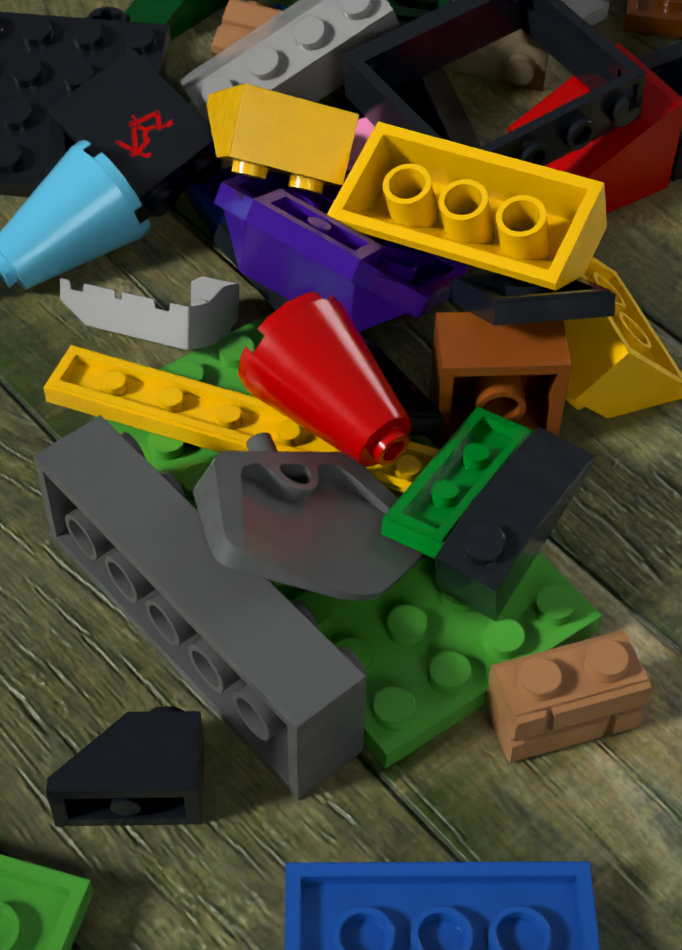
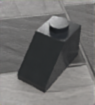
M162 706L151 709L149 712H127L47 778L46 793L55 826L201 825L205 750L201 711H184L176 707Z

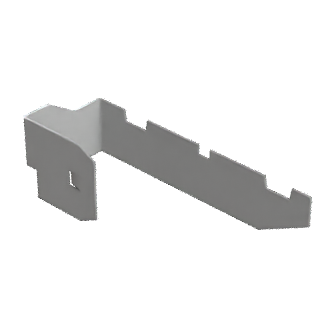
M201 276L191 281V306L170 303L169 311L156 308V302L153 298L122 292V299L116 298V290L84 283L83 291L74 290L71 288V280L60 278V300L86 326L175 348L192 350L214 346L221 337L231 333V327L238 321L239 283Z

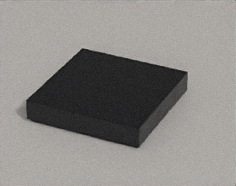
M501 274L455 276L449 281V301L494 326L615 316V293L581 277L557 291Z

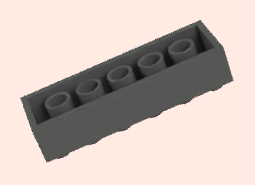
M99 415L33 455L51 537L298 801L363 752L367 675L358 657L343 645L336 647L319 630L318 624L310 610L297 599L289 601L273 585L271 580L233 571L216 561L210 552L198 510L186 500L182 487L170 473L164 471L160 474L145 459L141 447L129 433L123 432L119 434Z

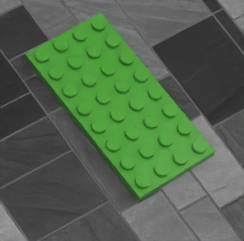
M273 312L221 337L214 346L199 348L158 370L253 396L246 390L238 376L240 356L245 346L254 353L259 343L265 337L258 330V327ZM105 419L119 434L123 432L129 433L141 447L145 459L160 474L164 471L170 473L182 487L186 500L197 509L193 488L219 452ZM408 436L411 442L438 449L426 436ZM540 551L496 621L437 589L435 559L427 555L388 592L376 599L366 601H351L329 597L272 581L273 585L289 601L297 599L310 610L318 624L319 630L336 647L343 645L349 648L362 663L367 675L363 742L385 769L484 706L487 688L489 687L488 679L491 665L583 641L599 631L603 616Z

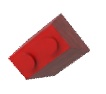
M620 43L614 46L646 72L641 116L634 119L628 125L619 127L590 142L584 148L573 151L545 166L604 182L606 214L668 188L682 127V97ZM572 76L508 127L507 133L591 90L575 76Z

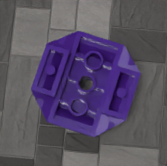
M354 161L348 162L344 182L355 164ZM268 171L266 180L239 175L221 182L214 204L224 209L239 272L288 300L310 292H317L323 299H329L330 294L343 304L359 332L406 313L419 319L449 299L450 279H453L455 276H467L469 272L467 265L357 232L327 215L343 185H324L322 194H315L288 187L290 176Z

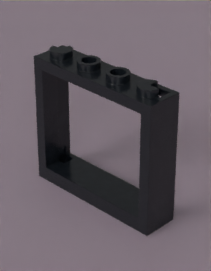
M455 0L342 54L345 97L374 126H376L377 122H382L441 138L394 90L522 29L591 91L478 149L541 166H546L573 151L580 150L590 142L619 127L626 126L634 119L640 117L646 72L561 0Z

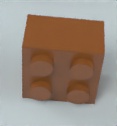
M436 312L429 401L441 412L444 419L436 436H433L434 445L441 449L476 407H480L533 431L539 426L559 437L571 370L564 321L494 326L471 312Z

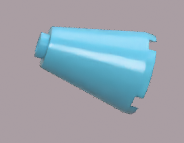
M81 140L73 145L0 231V279L9 288L17 283L21 288L27 290L137 241L150 232L151 224L149 218L139 224L134 213L135 210L142 206L138 196L107 156L101 152L92 158L86 153V150L91 145L90 142Z

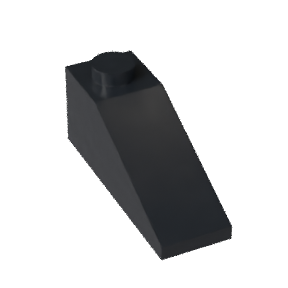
M538 426L471 501L435 557L437 589L496 621L592 468L596 456Z

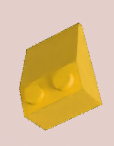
M246 83L208 95L206 106L216 157L232 161V173L260 180H266L268 171L290 176L288 187L315 194H322L324 185H343L359 114Z

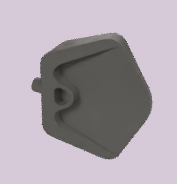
M259 433L249 438L246 442L249 451L220 452L193 488V496L211 554L224 567L236 572L302 588L329 597L351 601H366L376 599L388 592L418 565L425 556V554L381 534L383 517L398 498L366 467L340 452L277 451L271 434Z

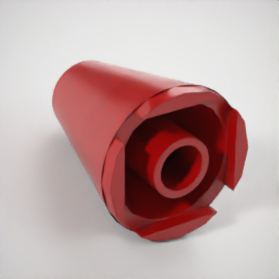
M317 292L305 293L286 302L263 321L258 330L265 337L259 343L254 353L245 346L239 361L238 376L243 386L251 395L364 467H371L377 464L381 466L388 465L404 453L410 441L408 434L411 430V420L347 310L336 297L329 294V299H323Z

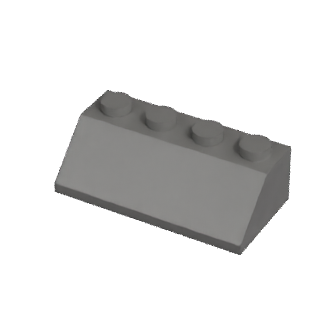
M299 0L179 79L200 115L209 124L206 106L208 95L244 83L317 103L345 84L343 53L400 27L394 9L387 0Z

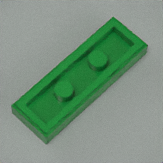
M476 407L384 515L381 534L435 559L471 501L532 434L533 430Z

